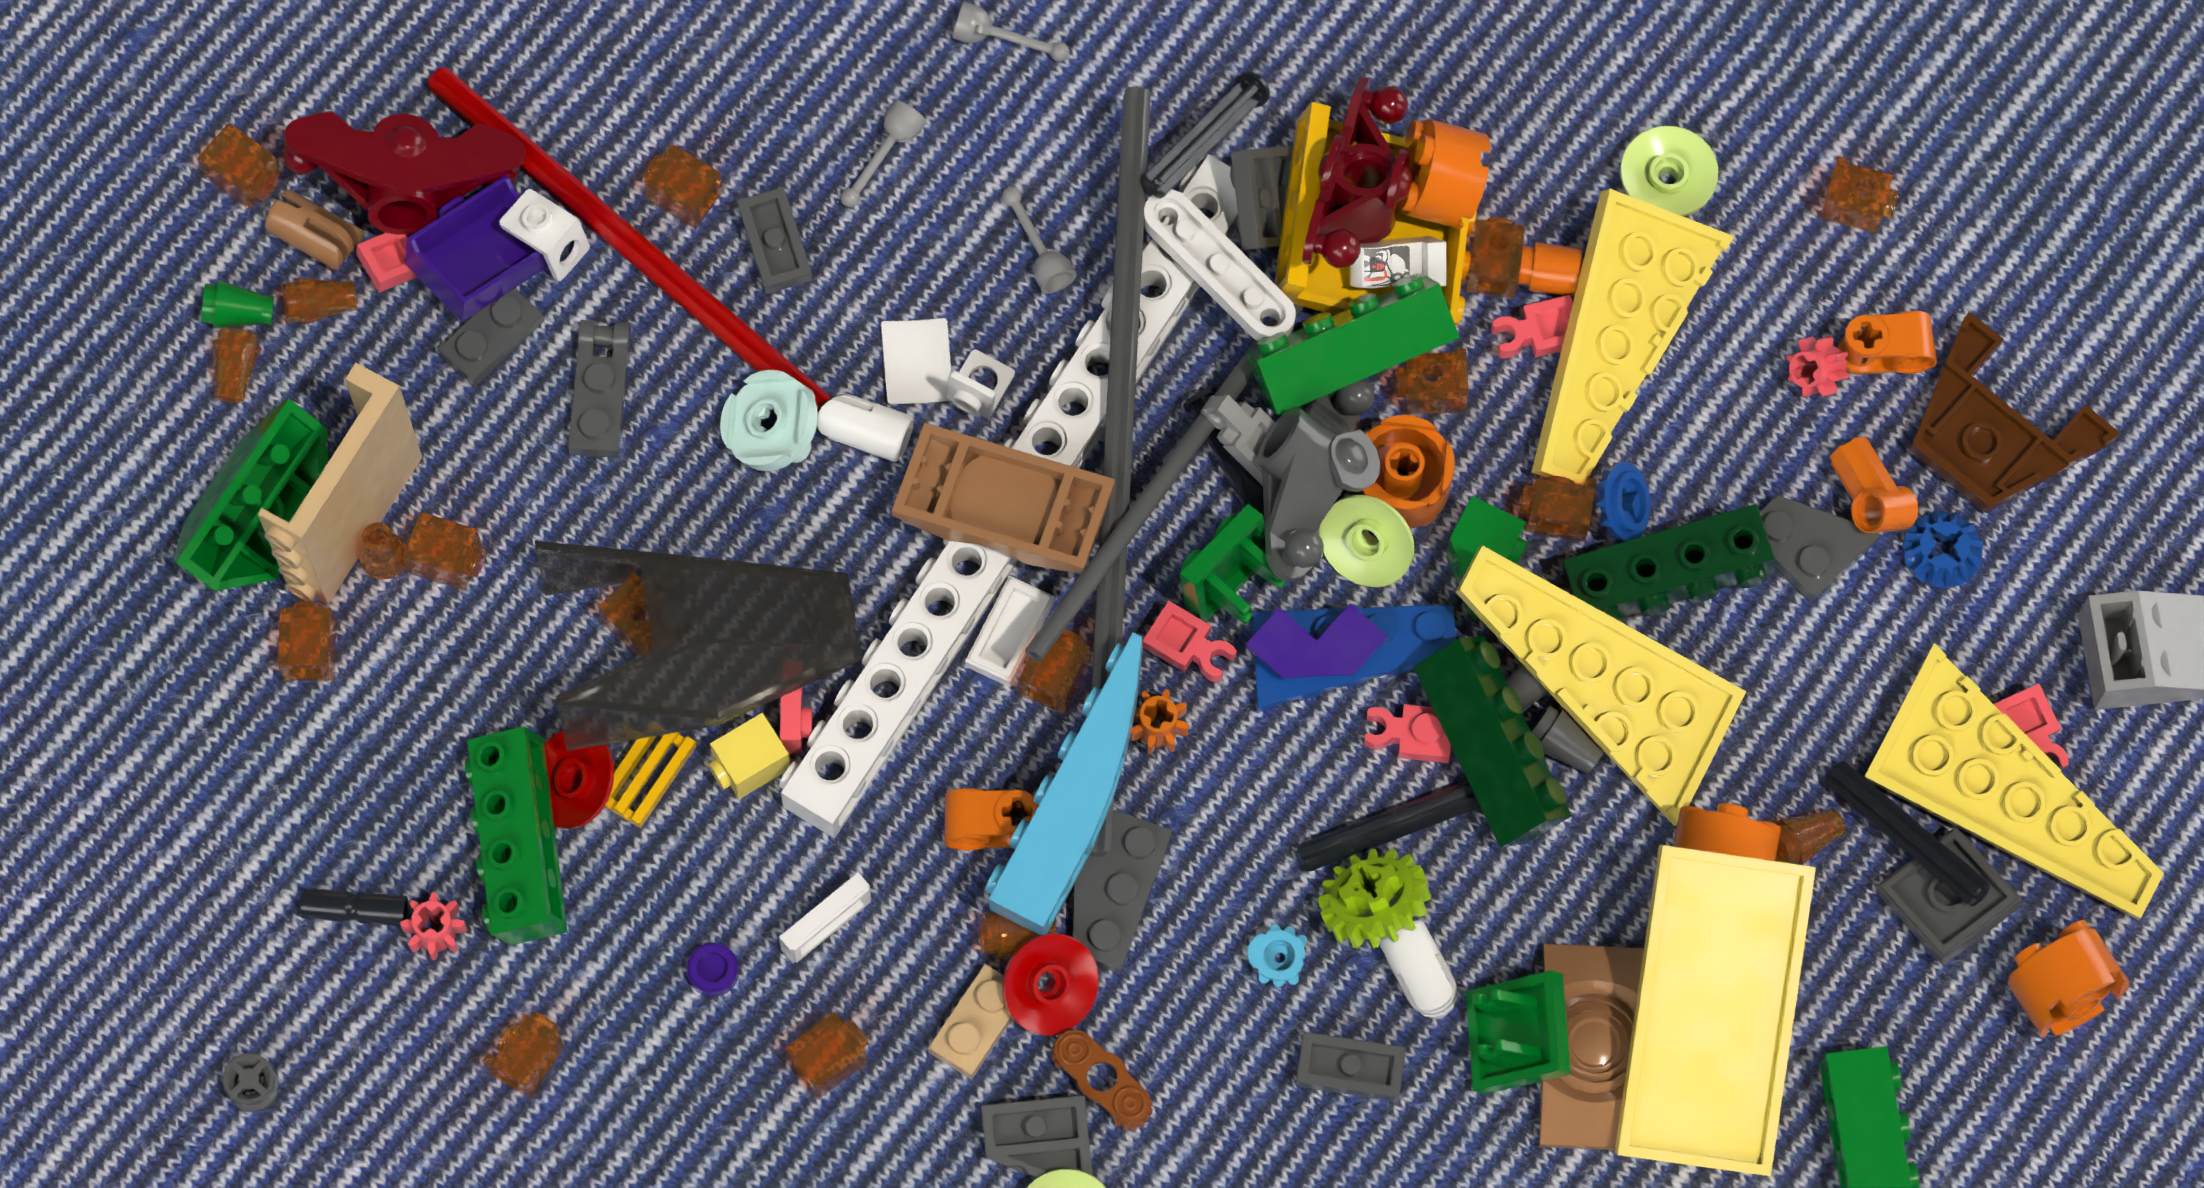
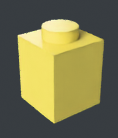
M763 713L710 743L714 760L708 763V766L720 787L724 790L731 786L738 799L743 798L785 773L790 766L789 753Z

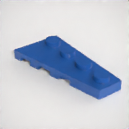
M1454 605L1357 608L1388 637L1353 676L1281 679L1254 655L1257 713L1274 709L1275 705L1296 699L1300 702L1318 697L1319 693L1343 686L1351 688L1365 684L1367 680L1387 674L1394 676L1414 670L1413 666L1456 641ZM1345 608L1283 611L1314 639L1318 640ZM1253 611V635L1275 611Z

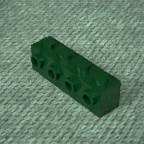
M1753 504L1564 559L1563 567L1564 576L1571 595L1622 622L1623 617L1641 613L1644 617L1661 614L1671 608L1670 604L1689 598L1693 603L1703 602L1717 596L1720 589L1738 584L1739 588L1743 589L1760 585L1768 579V575L1774 574L1775 557L1758 505Z
M1485 636L1459 638L1413 666L1500 848L1526 844L1572 817L1566 805L1565 791L1561 784L1553 778L1544 759L1543 746L1537 736L1531 733L1522 714L1521 701L1516 692L1508 686L1500 669L1499 655L1494 647L1487 642Z

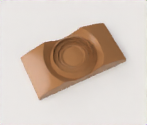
M924 422L893 505L892 516L948 541L979 544L999 550L1032 566L1082 573L1088 563L1116 483L1113 478Z
M1561 944L1543 945L1542 972L1553 970L1563 974L1571 1074L1540 1082L1539 1147L1615 1150L1644 948Z

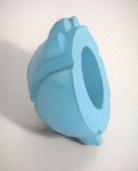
M1272 924L1266 934L1260 933L1254 937L1248 946L1247 955L1253 969H1258L1259 981L1266 984L1273 980L1275 987H1282L1285 981H1288L1291 985H1296L1299 982V973L1304 966V947L1308 941L1305 935L1296 937L1293 927H1287L1283 931L1277 924ZM1279 954L1285 956V960L1281 963L1275 960Z

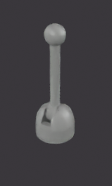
M963 2L952 39L965 43H977L991 35L1049 53L1058 62L1066 60L1069 56V48L1065 43L1057 42L1052 45L992 26L990 17L984 9L968 2Z
M895 100L886 112L884 128L887 138L852 188H847L842 192L841 201L845 206L855 207L859 203V193L894 143L911 141L927 123L926 119L908 104Z
M1008 187L1003 191L1002 200L1006 205L1012 206L1039 255L1035 261L1033 271L1041 291L1045 294H1052L1066 288L1075 280L1077 275L1070 260L1062 253L1047 251L1020 202L1021 192L1015 187Z

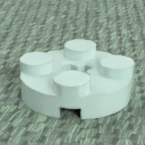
M764 370L750 375L743 381L747 385L739 391L737 396L731 393L724 404L720 420V430L726 447L731 449L734 456L741 462L760 471H774L784 468L792 462L798 463L803 461L810 453L811 440L817 427L818 413L813 391L782 371ZM774 409L777 420L775 425L770 430H767L760 425L761 420L769 418L770 410Z

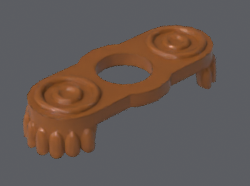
M1080 1030L1066 1031L1055 1040L1054 1046L1051 1049V1058L1055 1068L1060 1069L1062 1067L1077 1082L1083 1096L1085 1095L1092 1102L1099 1103L1114 1118L1116 1127L1120 1128L1122 1126V1129L1125 1131L1129 1130V1128L1135 1131L1137 1128H1143L1145 1123L1149 1122L1150 1115L1153 1113V1102L1150 1099V1095L1127 1072L1125 1064L1119 1057L1113 1053L1106 1052L1088 1034ZM1096 1064H1108L1116 1071L1117 1082L1111 1089L1097 1091L1089 1085L1087 1073Z

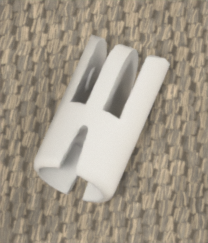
M838 393L823 405L818 412L817 427L820 433L832 440L893 462L902 458L914 424L911 415L845 393Z
M1416 920L1413 921L1416 926L1413 931L1402 928L1397 931L1399 935L1398 941L1393 942L1386 936L1381 939L1380 946L1412 1007L1425 1017H1443L1452 1011L1456 1004L1457 986L1447 963L1423 921Z

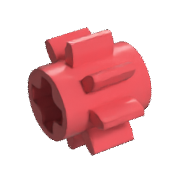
M1831 336L1818 339V341L1814 337L1799 340L1801 352L1786 356V359L1790 362L1788 381L1802 387V396L1804 397L1815 395L1818 392L1823 397L1837 393L1835 381L1847 379L1850 376L1846 371L1845 358L1848 356V352H1842L1839 348L1833 346L1834 339Z
M435 892L431 893L429 901L420 905L413 900L409 903L413 910L412 920L400 921L403 932L416 933L408 942L410 950L416 952L423 946L429 951L432 960L437 959L439 951L447 948L456 953L458 951L454 941L456 933L467 931L465 921L460 919L452 920L459 911L458 903L453 900L444 906L439 902ZM431 920L435 924L442 923L443 929L437 933L431 928L426 930L424 925Z

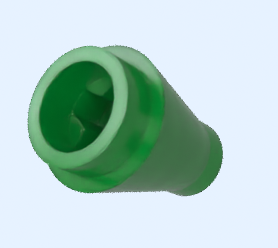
M218 280L217 284L205 283L201 323L213 324V329L259 324L271 325L274 296L263 295Z

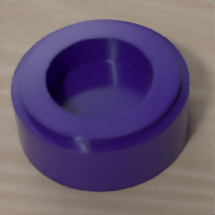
M707 943L699 946L692 952L687 962L689 981L692 987L704 996L718 997L728 993L736 985L739 978V966L735 954L727 946L719 943Z

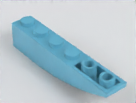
M1134 632L1126 646L1118 643L1111 653L1105 668L1111 674L1102 689L1095 686L1090 692L1081 712L1087 716L1079 733L1072 730L1068 733L1058 753V758L1063 760L1054 778L1046 775L1033 801L1039 807L1030 822L1024 819L1020 822L1009 847L1015 849L1006 867L1001 864L996 866L985 888V892L991 894L988 899L991 911L1038 935H1045L1050 930L1093 850L1115 795L1128 751L1138 698L1143 647L1142 636Z

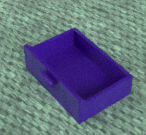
M507 175L466 201L461 196L456 197L439 210L441 217L407 238L405 264L461 322L548 267L542 253L501 228L500 219L521 197L515 191Z

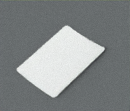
M947 319L883 321L881 329L887 402L889 404H912L951 401L946 398L948 376L951 373Z

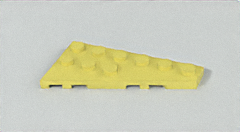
M1612 189L1600 191L1532 473L1571 487H1579L1585 484L1611 441V432L1621 415L1631 408L1637 398L1635 392L1645 376L1651 374L1688 314L1687 307L1698 288L1705 286L1713 273L1711 270L1712 265L1720 252L1728 248L1734 236Z
M1483 545L1479 547L1455 593L1674 826H1677L1680 808L1690 805L1746 691Z
M1934 643L1874 757L1865 778L1872 784L2140 920L2164 873L2120 829H2117L2094 806L2095 804L2085 793L2079 791L2061 773V769L2006 714H2003L1980 691V688L1968 676H1965Z

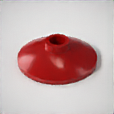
M568 728L552 736L545 743L544 748L554 826L563 829H575L591 822L606 805L614 782V763L609 747L598 734L583 728Z
M1046 933L1045 935H1038L1029 939L1015 951L1004 972L1002 994L1008 1013L1018 1025L1035 1034L1056 1035L1072 1029L1087 1016L1095 1002L1099 986L1097 965L1087 947L1071 936L1061 933ZM1047 972L1049 976L1048 983L1044 988L1039 989L1038 981L1041 975Z

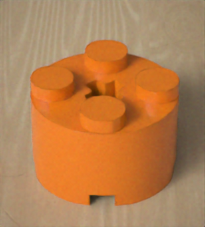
M1426 119L1423 122L1413 120L1408 127L1405 138V147L1410 151L1408 169L1412 173V185L1407 198L1399 202L1400 211L1407 216L1462 229L1465 225L1461 218L1472 219L1480 204L1486 186L1489 167L1481 166L1480 162L1481 151L1490 153L1489 137L1482 132L1432 119Z
M1411 415L1388 417L1365 433L1378 451L1380 459L1379 476L1370 487L1360 492L1352 491L1353 495H1367L1386 502L1404 518L1410 529L1426 526L1436 519V516L1441 512L1448 500L1455 468L1453 449L1448 440L1446 441L1437 431V427L1423 418ZM1397 470H1407V476L1398 475Z
M1721 803L1718 805L1717 811H1707L1694 806H1683L1680 808L1673 846L1775 861L1781 827L1771 822L1755 821L1747 818L1748 810L1735 804Z
M2085 920L2077 921L2066 927L2058 935L2060 939L2043 948L2041 943H2035L2022 950L2014 958L2018 968L2009 975L2008 986L2041 1037H2047L2049 1028L2055 1036H2058L2085 1024L2105 1010L2101 1002L2106 996L2112 992L2116 1000H2118L2129 988L2130 982L2098 932L2090 928Z

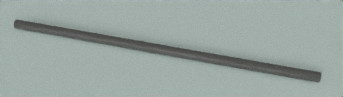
M1293 304L1296 311V319L1304 307ZM1272 317L1266 326H1275L1278 322ZM1255 340L1247 352L1258 348V341ZM1246 353L1215 393V397L1228 394L1235 401L1254 376ZM1202 412L1026 647L1025 652L1030 658L1038 662L1044 659L1215 427Z

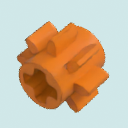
M1168 689L1163 691L1162 696L1151 697L1146 691L1142 692L1141 709L1136 708L1133 722L1139 724L1132 728L1130 739L1135 741L1142 738L1147 744L1148 754H1152L1155 747L1166 746L1170 752H1174L1176 734L1188 736L1189 724L1177 720L1187 713V704L1183 702L1175 705L1169 699ZM1157 715L1166 717V721L1162 722L1160 728L1151 726V722L1155 721Z

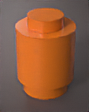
M1535 242L1534 247L1522 245L1517 284L1528 286V291L1575 297L1584 260L1582 258V248Z

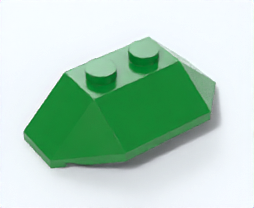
M290 399L282 401L240 440L184 521L173 562L212 591L276 580L280 574L278 570L280 567L276 558L272 555L273 550L269 541L264 536L266 533L258 513L263 508L290 523L329 462L326 443H328L327 428Z

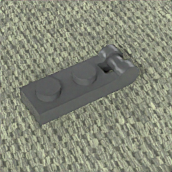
M581 319L568 442L569 455L619 458L631 345V323L615 322L614 326H599L596 320ZM596 345L613 346L612 358L595 357Z

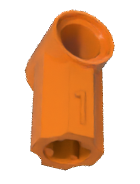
M1866 437L1852 439L1850 442L1839 446L1829 456L1831 466L1853 500L1851 506L1852 519L1860 531L1878 533L1907 530L1913 526L1918 515V502L1915 494L1907 487L1896 486Z

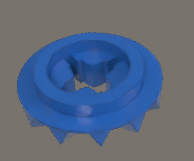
M1629 462L1613 463L1612 467L1603 469L1602 482L1596 484L1599 502L1595 505L1600 507L1601 516L1599 523L1607 526L1609 538L1626 542L1640 538L1644 533L1649 521L1651 499L1646 481L1635 465Z
M1936 509L1921 518L1917 517L1913 526L1906 532L1903 540V557L1908 569L1917 579L1932 587L1952 588L1962 585L1975 575L1982 562L1983 541L1980 540L1975 530V524L1968 523L1960 518L1958 512L1951 514L1940 513ZM1933 537L1938 538L1942 542L1957 538L1951 551L1955 558H1950L1947 554L1943 553L1929 559L1936 546Z

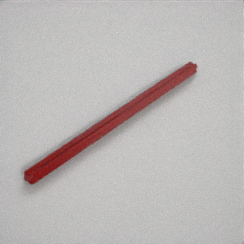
M440 67L428 79L430 91L472 127L477 123H482L519 139L526 151L524 164L521 167L523 171L757 372L778 370L795 378L813 391L817 413L823 405L830 401L829 394L447 67Z

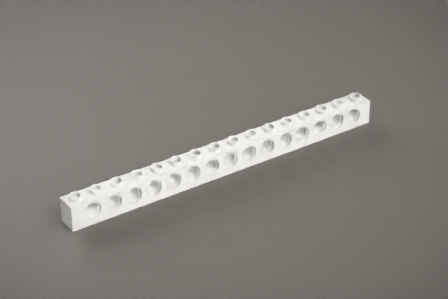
M1208 154L1199 168L1194 167L1183 178L1179 191L1198 209L1204 208L1212 211L1215 216L1210 220L1232 241L1237 233L1236 217L1238 210L1235 188L1230 179L1231 167ZM1163 216L1159 219L1165 225H1172L1176 222L1171 216ZM1153 238L1148 245L1143 243L1141 289L1148 285H1154L1161 288L1164 293L1155 298H1149L1140 293L1136 384L1201 287L1173 258L1165 253L1166 251ZM1113 284L1102 301L1101 306L1105 308L1096 323L1089 320L1084 325L1075 343L1079 347L1070 362L1063 359L1058 364L1049 381V385L1053 387L1043 401L1037 398L1031 404L1023 419V424L1026 425L1025 429L1017 441L1010 438L1005 443V447L1079 469L1084 464L1105 432L1108 374L1095 376L1087 368L1095 363H1104L1109 366ZM1069 402H1077L1082 404L1086 410L1079 415L1072 416L1065 414L1061 407ZM1050 441L1057 444L1060 449L1052 455H1042L1034 448L1041 442ZM943 539L946 547L937 560L931 557L926 561L916 579V584L920 586L910 601L903 598L895 607L889 619V624L892 625V628L883 641L876 638L867 649L862 659V665L865 668L855 682L851 679L847 680L839 691L834 705L838 708L829 722L821 720L812 731L807 742V746L811 749L800 764L794 761L784 773L779 787L783 789L781 796L785 809L831 837H836L1019 560L999 550L979 544ZM970 560L977 563L980 569L972 575L965 576L957 573L954 567L962 561ZM940 600L946 601L954 607L950 613L944 616H935L927 610L931 603ZM909 641H918L926 646V650L916 657L904 655L900 648ZM889 681L895 683L899 690L891 697L882 698L874 694V687L881 682ZM856 722L866 723L872 728L870 734L861 739L851 738L845 731L851 724ZM828 763L839 764L845 769L842 776L835 780H825L817 773L822 766Z

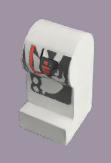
M1420 236L1360 244L1361 252L1359 258L1350 266V286L1380 288L1393 286L1396 281L1414 274H1421L1422 278L1428 276L1440 283V286H1446V241L1430 236Z

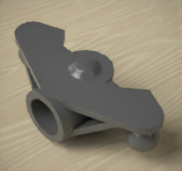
M1366 379L1320 397L1309 404L1304 410L1298 407L1287 410L1271 427L1259 449L1257 463L1262 467L1266 559L1271 571L1279 579L1286 582H1293L1304 576L1323 557V540L1316 530L1333 504L1341 499L1342 490L1360 492L1373 485L1379 476L1380 459L1378 451L1371 439L1360 429V414L1368 412L1374 403L1375 397L1374 389Z

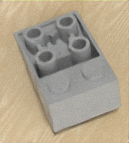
M2138 590L2089 595L2078 613V620L2094 710L2204 699V596Z

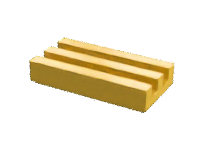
M652 716L614 772L612 791L604 807L641 829L697 747L696 742L688 736L686 738L679 734L678 730L671 726L668 728L662 724L660 719ZM656 736H660L661 740L620 800L616 801L614 798ZM673 744L679 749L636 812L629 809L671 745Z

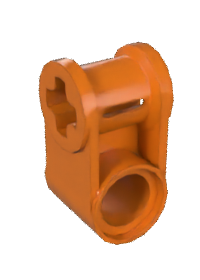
M1923 311L1857 316L1849 322L1845 335L1837 347L1842 352H1848V356L1845 358L1846 371L1857 375L1892 372L1913 374L1927 371L1937 364L1931 318L1928 313Z
M969 788L951 790L945 794L944 844L951 849L967 851L984 848H1011L1009 847L1010 841L1018 827L1012 825L1015 813L1024 812L1025 817L1023 819L1030 822L1039 805L1033 802V795L1023 790L984 791Z

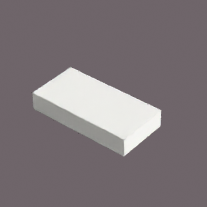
M1009 576L965 660V667L1011 688L1027 656L1025 649L1042 627L1054 604V596Z
M856 873L779 936L781 951L792 963L800 961L871 902L870 885L859 873Z

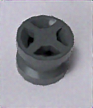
M246 1053L238 1055L224 1069L222 1079L224 1089L234 1105L240 1110L248 1113L262 1112L271 1107L278 1098L280 1090L278 1076L268 1060L259 1054ZM253 1089L255 1090V1091H253V1092H246V1093H245V1090H253Z

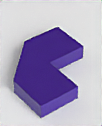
M1351 603L1318 640L1314 639L1278 607L1245 644V647L1281 679L1353 676L1388 636Z

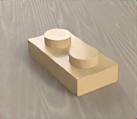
M984 964L928 1047L930 1054L971 1080L1012 1021V1017L1008 1013L1003 1000L1002 982L1004 975Z

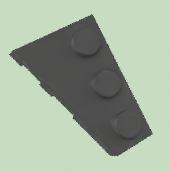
M1113 810L1112 844L1109 855L1101 857L1089 855L1075 881L1073 938L1087 947L1098 967L1121 974L1171 841L1173 830Z

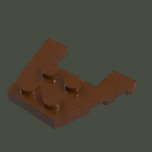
M1968 312L1960 326L1909 451L1985 513H1988L2112 445L2120 432L2087 405H2084L2053 440L2046 436L1973 377L2001 347L2004 339L1971 312Z

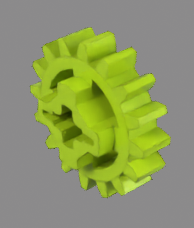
M1371 849L1368 859L1362 861L1358 856L1353 855L1350 857L1352 866L1347 869L1336 866L1333 869L1337 877L1336 880L1323 881L1322 887L1326 894L1318 897V903L1322 910L1320 914L1329 932L1333 931L1336 940L1340 943L1349 938L1353 948H1359L1364 940H1370L1373 948H1378L1381 938L1386 936L1393 942L1398 941L1399 935L1397 931L1402 928L1413 931L1416 926L1412 918L1414 916H1426L1427 909L1424 902L1431 900V893L1427 886L1429 883L1421 865H1415L1410 854L1399 859L1396 849H1390L1384 857H1379L1376 849Z

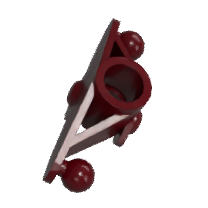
M1363 76L1360 77L1353 91L1341 133L1334 136L1329 152L1325 153L1320 161L1318 177L1322 182L1321 192L1314 206L1302 257L1304 264L1313 265L1317 255L1321 254L1324 260L1335 268L1349 267L1359 258L1361 252L1360 244L1379 242L1389 236L1393 230L1396 208L1399 202L1407 198L1412 185V173L1408 169L1410 151L1401 148L1396 158L1369 111H1371V114L1377 121L1383 124H1394L1401 121L1408 111L1407 96L1402 90L1394 86H1384L1373 92L1370 91L1371 79Z
M327 111L291 121L286 127L283 138L285 144L283 159L286 167L294 173L303 175L312 173L320 166L368 211L369 221L375 228L395 235L416 233L437 219V212L445 204L456 197H463L483 183L490 186L507 175L513 184L517 179L518 170L524 164L526 156L525 147L519 139L482 123H477L457 138L439 137L438 132L429 122L419 116L407 113L392 114L382 119L376 125L374 131L355 130L334 112Z

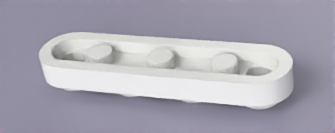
M1171 190L1163 198L1159 199L1154 195L1148 198L1144 207V228L1147 233L1252 338L1259 341L1263 337H1269L1279 332H1285L1286 337L1291 334L1296 317L1292 301L1184 194ZM1163 216H1171L1176 222L1172 225H1165L1159 219ZM1273 317L1277 320L1278 324L1266 326L1261 322V319Z

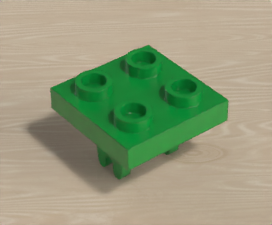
M1247 504L1238 515L1233 513L1226 517L1219 525L1215 534L1216 537L1203 550L1201 548L1194 550L1181 567L1179 574L1187 612L1204 622H1207L1222 607L1242 623L1247 624L1253 618L1249 612L1252 608L1236 592L1255 573L1278 589H1281L1287 583L1279 579L1268 566L1264 517L1250 504Z
M1549 970L1466 991L1474 1092L1485 1095L1571 1074L1562 973Z

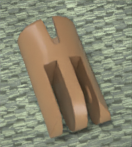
M289 189L282 192L281 195L287 199V202L275 200L266 217V231L337 271L343 261L347 260L357 244L362 242L365 236L363 230L293 190Z

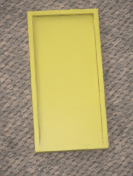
M1659 844L1614 1153L1622 1156L1771 1176L1816 867Z

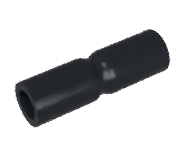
M304 888L301 900L302 919L338 922L355 920L363 924L401 926L400 921L406 920L408 914L407 896L374 893L353 894L349 891Z

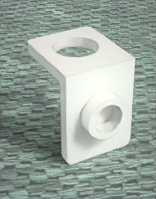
M532 189L526 190L499 221L502 229L543 254L553 278L558 281H562L590 248L579 219ZM574 240L571 253L564 261L560 262L563 249L569 242Z
M972 350L959 372L952 370L949 374L946 398L950 399L962 411L972 415L979 414L989 420L1013 380L1015 371L978 350ZM979 368L989 369L997 377V386L994 390H991L970 379V374Z

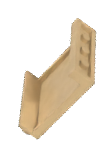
M358 363L354 364L345 378L358 417L290 523L263 508L258 513L266 533L264 536L269 541L273 550L272 555L276 558L280 567L278 570L283 575L285 582H287L285 587L292 594L307 602H311L313 598H316L329 605L422 459L400 386Z

